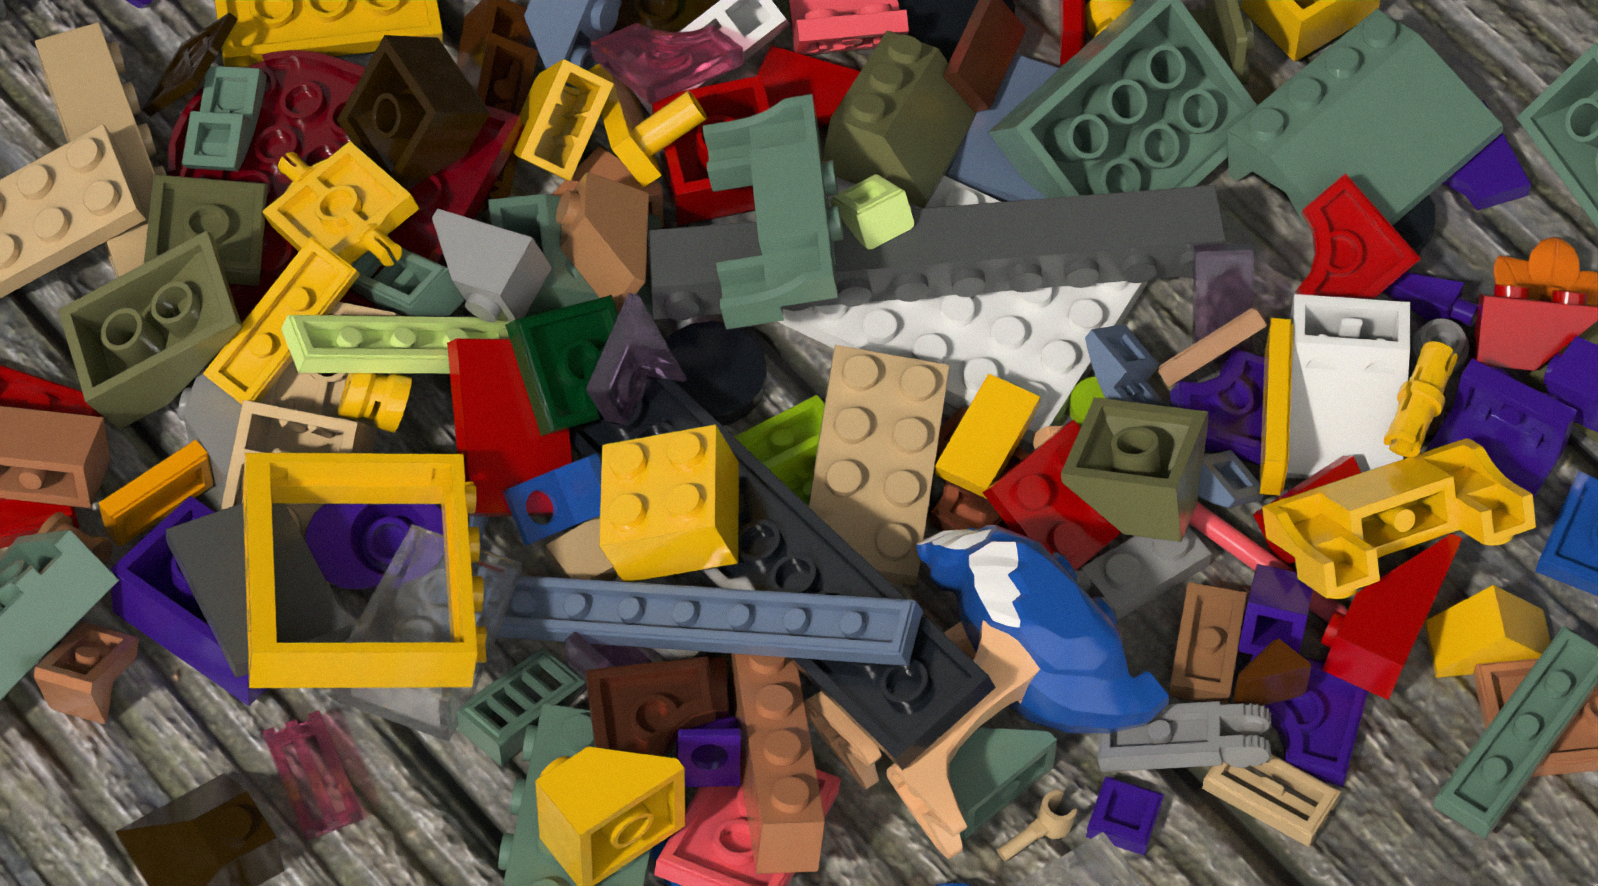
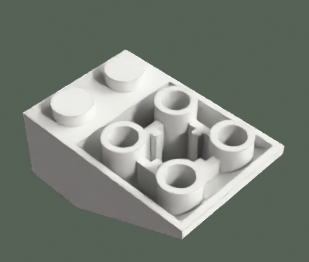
M1294 294L1290 313L1291 323L1293 324L1289 463L1286 478L1308 479L1343 455L1354 456L1362 473L1402 460L1403 456L1390 451V445L1384 444V437L1398 410L1397 394L1404 382L1408 381L1410 302Z

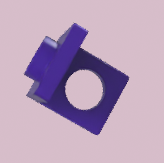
M716 717L713 722L691 729L678 730L676 758L685 768V787L740 786L741 730L737 728L735 717Z

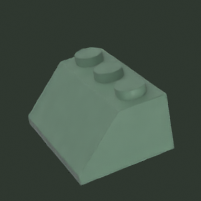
M1595 42L1516 118L1598 229V43Z

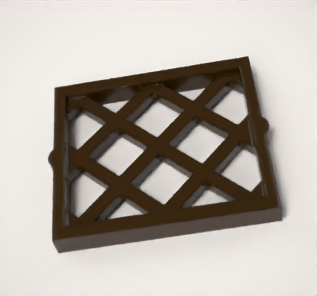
M229 12L182 43L160 77L142 111L151 117L198 87L238 19Z

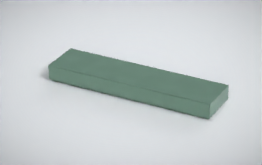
M1563 625L1437 794L1433 807L1486 840L1598 687V646Z

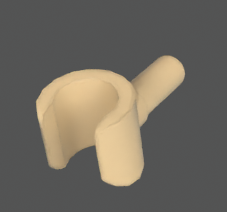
M1061 790L1048 792L1042 800L1037 818L1028 824L1026 829L997 849L1003 861L1006 862L1035 840H1039L1044 836L1051 839L1066 837L1071 831L1078 809L1075 808L1064 816L1053 813L1060 805L1064 792Z

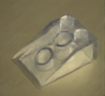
M413 524L411 525L346 643L451 642L444 537L442 534ZM480 548L479 562L471 563L472 576L483 577V611L475 612L476 626H486L487 638L485 646L486 659L488 660L520 577L522 562ZM476 663L472 687L338 688V700L340 703L450 742L458 727L456 711L474 696L486 663Z

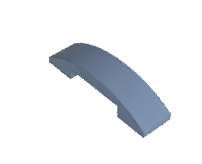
M1125 324L1091 329L1085 340L1095 376L1105 398L1167 406L1147 382L1160 365ZM1204 450L1198 497L1227 508L1262 500L1265 494H1259L1260 483L1232 450L1208 454Z

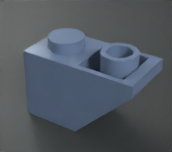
M530 0L524 18L545 68L551 67L562 59L587 71L597 65L608 35L617 23L618 11L622 1ZM565 83L566 86L576 88L575 86L569 83Z

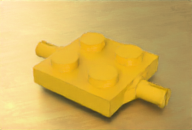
M351 141L328 159L313 166H308L294 152L286 153L291 164L283 156L278 163L279 171L293 182L282 196L262 212L269 224L293 247L300 251L309 238L313 236L349 265L367 251L373 253L385 266L394 265L390 255L398 262L402 255V248L387 235L419 210L414 198L406 189Z

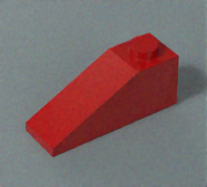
M1452 533L1382 576L1380 581L1370 584L1357 592L1346 615L1335 610L1321 640V644L1330 647L1322 671L1389 700L1446 578L1462 538Z

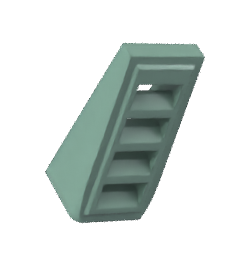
M402 248V255L398 262L390 255L394 265L385 266L373 279L371 278L372 275L383 265L373 253L367 251L351 264L360 273V276L350 289L385 311L395 312L401 316L449 317L464 301V297L453 283L447 267Z
M542 647L475 694L456 711L458 729L502 767L523 748L528 724L538 726L542 704L567 707L586 689V682ZM544 669L562 685L556 690H552L537 675ZM528 685L543 699L536 703L521 690ZM511 699L525 710L520 716L506 705ZM497 713L508 724L501 728L490 718Z

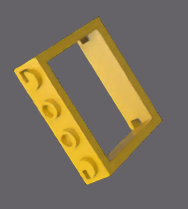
M245 453L243 518L249 688L472 687L476 663H486L487 660L485 646L487 629L486 626H476L475 612L483 611L484 586L482 576H472L471 563L479 562L480 533L479 527L468 526V514H475L476 485H473V482H465L463 454ZM272 503L441 504L451 642L277 643Z

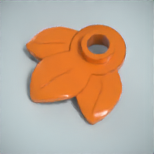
M1549 237L1540 241L1531 251L1529 261L1501 255L1497 256L1493 267L1495 284L1529 287L1528 298L1552 300L1553 290L1588 293L1586 304L1598 306V272L1580 271L1579 258L1575 249L1559 237Z

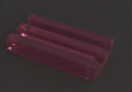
M319 710L308 714L309 720L298 724L297 719L286 722V729L275 732L273 727L262 731L264 743L305 841L363 820L362 809ZM312 736L317 741L345 807V810L339 813L335 812L305 739ZM293 744L323 819L315 822L312 821L282 748Z

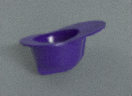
M324 504L313 514L305 534V542L325 580L340 588L367 589L409 583L426 577L440 564L445 554L442 511L436 504Z

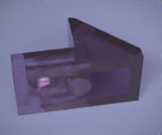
M628 293L586 388L587 393L605 421L625 425L628 422L634 405L643 397L647 376L682 382L687 380L639 294Z

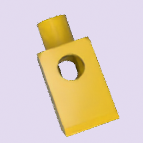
M565 59L539 73L519 114L524 128L512 152L520 159L564 180L571 181L614 83ZM565 83H569L575 86L576 88L566 86Z

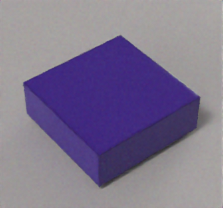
M1105 776L1087 827L1086 837L1145 856L1162 807L1164 794Z

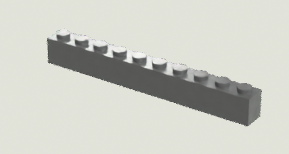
M1215 185L911 209L914 219V227L869 250L858 241L842 220L844 240L834 241L838 298L783 306L782 308L790 311H801L814 306L838 304L859 306L867 302L888 300L913 302L924 297L949 295L972 297L986 292L1010 290L1030 292L1038 288L1059 286L1084 288L1096 283L1121 281L1143 283L1158 278L1183 276L1195 279L1208 274L1221 273L1226 239ZM757 222L647 230V255L653 319L671 318L674 320H688L695 316L722 314L720 309L722 290L717 274L716 262L762 255L758 240Z

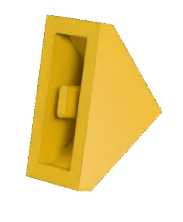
M1495 585L1427 619L1424 626L1436 678L1472 675L1476 664L1538 659L1551 643L1543 609Z

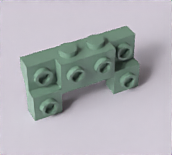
M813 95L785 98L768 110L747 118L703 125V134L709 162H706L712 191L753 185L758 240L762 253L760 256L716 262L717 274L722 290L720 309L726 330L784 321L783 306L838 298L834 241L844 240L839 206L829 207L828 196L838 194V185L833 160L822 161L818 119Z

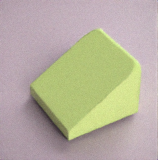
M878 174L830 198L831 206H839L841 219L858 241L868 250L874 249L914 227V219L905 190Z

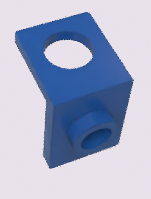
M597 453L504 490L503 494L525 545L532 544L571 526L600 516L602 463ZM533 491L544 493L552 502L553 515L551 520L545 525L534 522L527 513L526 501Z

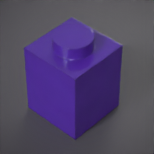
M1575 336L1564 354L1557 353L1551 359L1545 371L1544 384L1547 385L1549 394L1555 395L1564 404L1577 410L1574 422L1598 432V345Z
M1261 564L1256 565L1238 652L1257 656L1273 640L1276 641L1279 638L1298 654L1300 653L1313 589L1298 580L1297 572Z

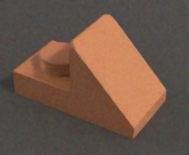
M83 622L35 666L34 679L48 706L58 712L105 724L109 715L113 681L136 660L139 637Z

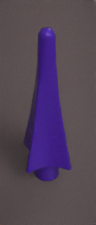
M1406 272L1383 291L1397 301L1410 302V309L1427 321L1434 319L1456 320L1470 327L1477 321L1478 305L1461 298L1465 282Z

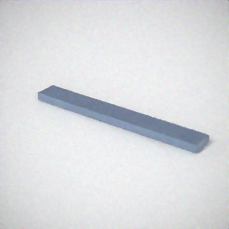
M478 573L477 576L483 577L484 601L483 611L475 612L476 626H486L487 636L909 666L923 610L916 600Z

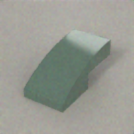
M210 66L205 77L200 112H190L182 165L185 168L239 171L249 149L264 96L267 75L261 69Z

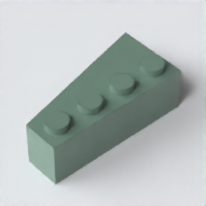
M71 530L18 536L0 557V702L14 685L119 581Z

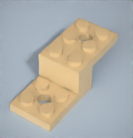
M338 302L329 314L346 316H401L395 312ZM292 361L261 400V403L243 400L221 510L243 503L245 453H373L378 429L374 422L362 417L352 421L337 416L341 394L348 373H337L329 377L323 376L321 373H298L295 363ZM380 373L386 376L389 375V373ZM285 503L305 540L306 528L313 514L324 504Z

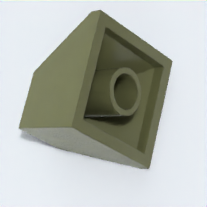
M1094 397L1062 469V483L1125 535L1182 542L1198 499L1209 421L1208 411Z

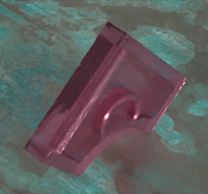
M636 23L590 42L592 59L649 104L745 64L743 47L713 25L695 31L671 33L652 30Z

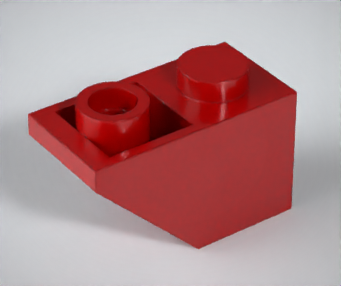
M1495 284L1494 294L1480 293L1472 358L1487 366L1535 371L1573 341L1575 336H1579L1598 321V306L1586 304L1588 293L1553 290L1552 300L1528 298L1529 287Z

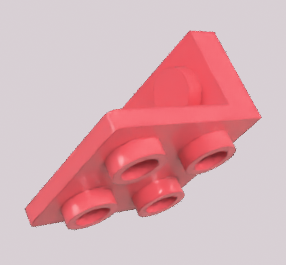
M788 0L794 52L802 55L875 49L887 30L899 35H907L909 32L907 10H899L898 0Z

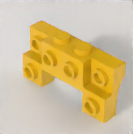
M1469 438L1262 506L1266 538L1294 556L1298 580L1327 599L1350 597L1357 593L1358 588L1380 581L1377 558L1460 530L1483 545H1501L1511 541L1516 534L1536 528L1533 494L1505 477L1492 462L1483 446Z

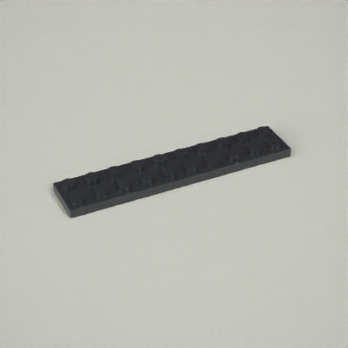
M632 341L627 343L629 351L612 359L600 377L596 395L600 419L570 428V445L582 458L597 453L602 463V445L716 424L739 462L738 564L698 570L715 588L908 600ZM923 613L909 666L787 657L902 771L996 688L989 675Z

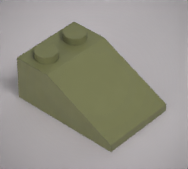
M207 230L58 309L85 402L119 430L170 404L242 328L213 235Z

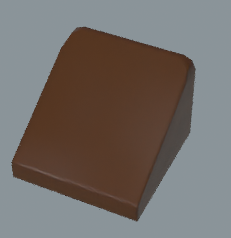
M1279 638L1276 641L1273 640L1238 674L1233 699L1234 704L1249 705L1251 703L1265 706L1302 696L1307 692L1312 670L1311 664Z

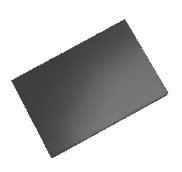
M243 503L166 529V542L236 678L249 674ZM272 503L277 643H335L349 638L350 625L285 503Z

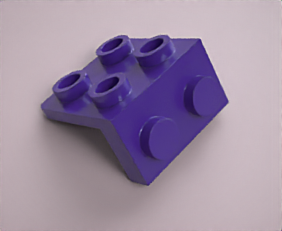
M1472 358L1461 375L1454 406L1425 452L1469 438L1483 446L1492 462L1505 477L1532 493L1534 501L1566 449L1577 410L1564 404L1555 395L1541 393L1513 379L1504 370L1497 367H1489Z

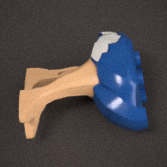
M986 525L981 529L970 527L969 529L945 530L916 544L920 560L925 562L928 569L931 570V582L941 591L953 592L957 598L959 623L944 632V634L989 675L996 687L903 771L895 763L887 769V778L936 848L947 859L963 851L960 833L967 828L950 782L949 764L967 739L999 711L1009 707L1031 722L1065 733L1108 734L1145 726L1169 703V695L1151 673L1145 671L1135 678L1129 675L1120 631L1116 626L1117 619L1115 614L1105 601L1097 596L1090 598L1076 582L1077 575L1068 560L1058 552L1051 554L1038 540L997 525ZM822 692L806 699L805 711L809 722L856 781L865 789L879 782L875 762L881 759L882 755L878 746Z

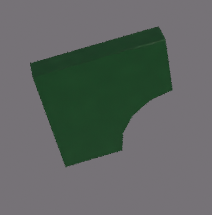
M612 295L516 319L506 324L505 326L541 436L600 419L596 398L600 377L612 359L629 351Z

